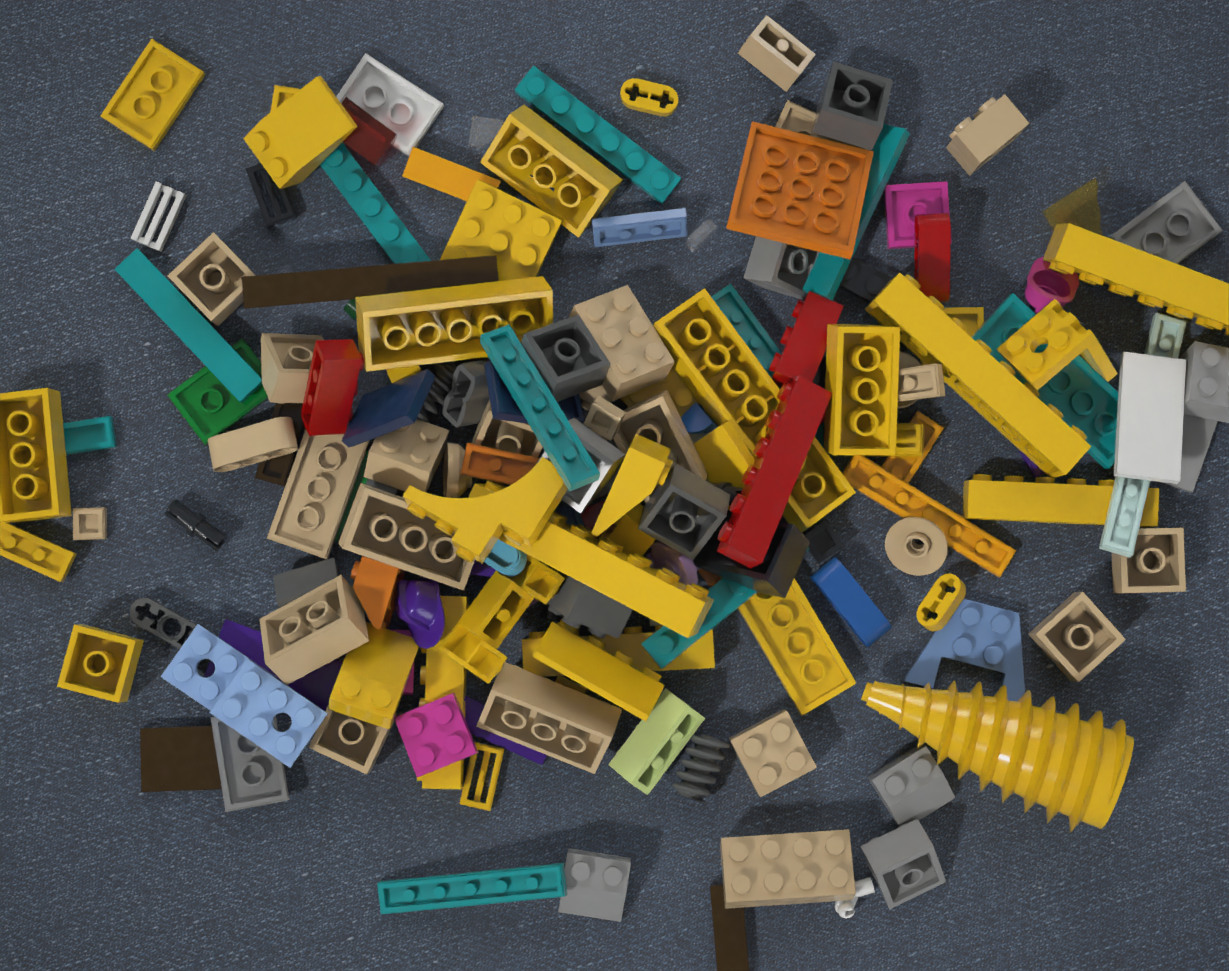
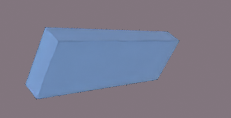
M685 208L592 219L595 247L688 236Z

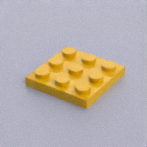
M477 179L440 260L496 255L499 281L537 277L563 220Z

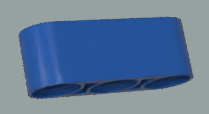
M835 556L810 576L814 584L867 648L892 629L889 621Z

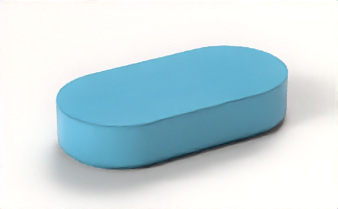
M498 539L484 562L498 572L513 577L524 569L527 555Z

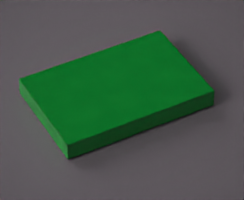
M243 338L231 347L262 378L261 361ZM206 366L167 394L204 445H208L209 438L224 433L268 400L262 384L243 403L239 402Z

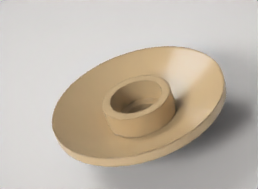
M907 517L891 526L885 538V550L889 560L899 570L907 574L922 576L935 572L943 565L948 553V543L943 531L935 523L921 517ZM914 539H919L924 544L918 545L914 542Z

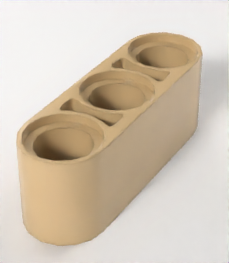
M291 417L273 418L208 439L214 472L232 471L298 450Z

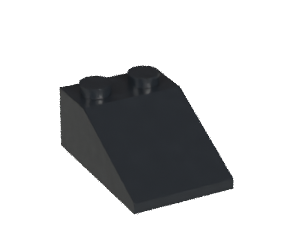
M728 510L725 519L694 558V565L757 592L785 598L810 541L794 524L779 521L763 562L753 568H749L717 552L721 542L718 540L719 532L726 522L729 523L733 512Z

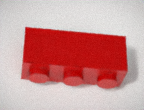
M811 291L808 292L804 301L798 299L791 315L796 318L793 328L787 325L780 341L781 344L785 345L782 354L775 353L768 369L774 372L772 380L777 386L782 387L785 382L789 383L798 376L813 382L827 348V324H837L844 305Z
M353 339L316 340L300 415L309 436L345 434L348 421L352 420V402L354 396L358 394L359 371H362L364 368L363 354L358 351Z

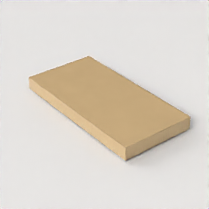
M305 430L267 539L328 559L370 440L348 448L341 441L344 434L309 436L307 430Z

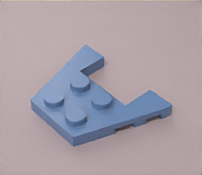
M963 599L943 629L934 632L904 679L906 682L921 686L930 683V687L933 688L941 657L1002 672L1003 677L1000 688L1006 685L1008 700L1018 701L1025 693L1019 613Z

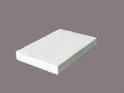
M366 53L336 96L353 121L407 156H410L413 147L417 148L444 107L442 102Z

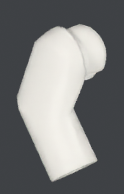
M870 877L855 881L856 894L853 900L835 901V910L839 913L840 917L845 919L852 917L855 913L854 907L858 897L875 893Z

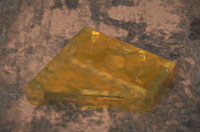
M1095 178L1041 212L1053 231L1057 224L1070 223L1103 236L1100 227L1101 214L1097 198L1098 185Z

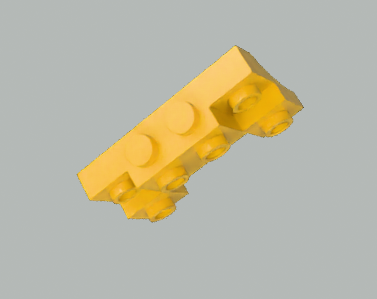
M527 555L524 569L516 576L510 577L496 570L441 644L439 650L489 684L493 677L499 674L503 663L508 658L498 651L497 648L532 600L535 598L546 605L558 593L560 585L565 578Z

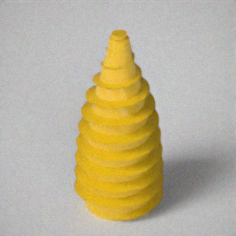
M874 681L873 684L866 683L861 700L865 701L867 706L897 723L899 730L904 728L918 738V748L927 743L937 751V765L947 757L957 763L958 780L971 770L979 776L980 792L990 782H993L1001 787L1002 803L1012 793L1023 797L1024 814L1035 803L1046 807L1047 824L1058 812L1069 817L1070 833L1081 821L1100 829L1106 825L1119 798L1132 757L1134 738L1126 735V725L1123 719L1116 722L1111 729L1104 727L1103 714L1100 710L1095 712L1088 721L1080 720L1078 703H1074L1064 714L1057 713L1054 696H1051L1041 707H1036L1032 705L1030 690H1027L1018 701H1009L1006 685H1003L993 697L984 696L980 681L973 687L970 693L958 692L955 681L946 690L931 689L930 683H927L924 688L908 687L904 684L894 685Z

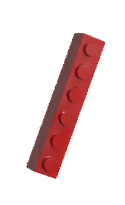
M801 376L782 385L777 395V399L780 400L778 407L770 413L765 424L768 427L765 438L762 437L754 449V455L757 456L753 466L750 465L743 475L742 483L745 484L741 494L736 495L730 506V511L733 514L729 523L726 522L719 532L718 540L721 542L717 552L749 568H753L763 562L832 395L831 392Z

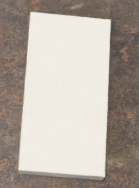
M1123 352L1121 354L1114 476L1173 484L1180 482L1186 375L1185 359Z

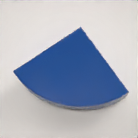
M697 402L681 416L689 434H706L718 427L704 408Z

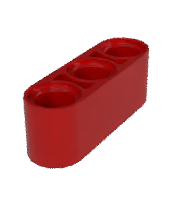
M949 213L916 214L914 223V279L920 284L919 290L926 297L933 296L939 302H948L950 298L951 245Z

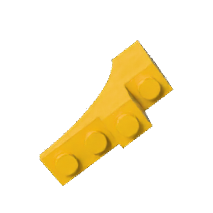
M542 457L533 469L520 480L502 490L485 496L446 498L423 492L409 485L403 494V498L407 505H409L407 510L421 519H424L425 516L430 517L436 521L434 525L448 535H452L455 532L451 541L455 548H457L455 553L470 563L475 559L483 564L503 531L506 532L504 536L514 544L521 546L524 542L532 547L568 488L553 463Z

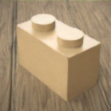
M767 15L738 52L739 55L786 92L816 55Z

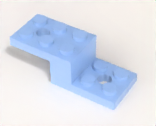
M199 624L194 628L161 675L164 680L209 709L210 714L290 768L328 714L278 680L269 671ZM204 659H210L215 664V672L208 678L200 676L197 670L198 664ZM279 713L288 714L292 720L291 727L285 732L278 731L273 725L274 717Z

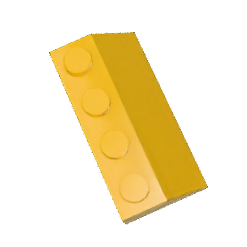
M522 105L508 115L480 161L481 164L540 209L562 219L561 225L578 238L590 226L592 219H595L607 205L623 181L618 175L526 105Z
M827 324L825 389L832 393L825 410L824 450L832 455H896L900 327Z
M562 619L559 624L552 621L532 657L640 719L647 721L665 686L659 682L662 676L647 667L640 671L631 666L634 660L619 651L612 655L603 650L606 644L591 635L587 639L575 634L578 628L568 625Z

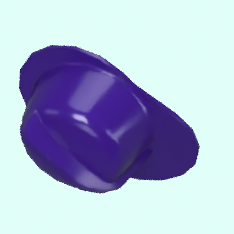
M423 576L417 580L399 581L394 600L395 613L401 620L408 623L411 636L419 647L425 649L434 647L440 641L445 627V615L438 581Z

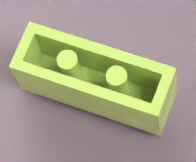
M665 688L647 721L641 720L608 765L630 784L648 795L705 718Z

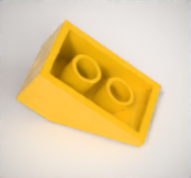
M317 76L261 119L243 139L279 189L302 183L358 126L321 76Z
M635 434L591 535L596 537L649 496L656 484L663 486L673 460L668 459L671 451L670 448Z
M366 622L369 641L347 652L330 695L328 709L390 730L419 646L412 637L386 628L377 629L371 623Z

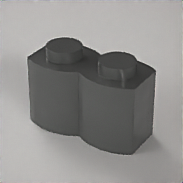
M490 358L460 364L454 372L452 390L445 398L443 415L456 428L477 424L481 420L490 399L485 365Z

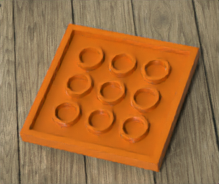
M752 121L726 229L851 260L874 151Z

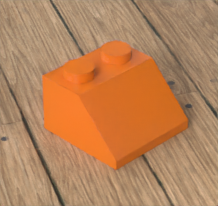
M362 556L360 562H355L350 579L355 580L353 589L373 627L377 629L388 628L394 611L397 583L404 579L406 570Z

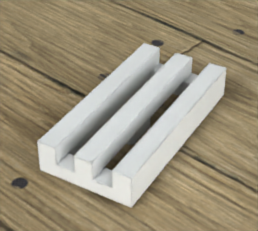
M156 181L131 239L162 252L187 195ZM161 192H163L164 195L160 201V204L156 210V213L152 219L145 237H142L144 230L148 224V221L152 215V212L156 206V203L160 197ZM173 196L175 201L155 243L152 239L170 198Z

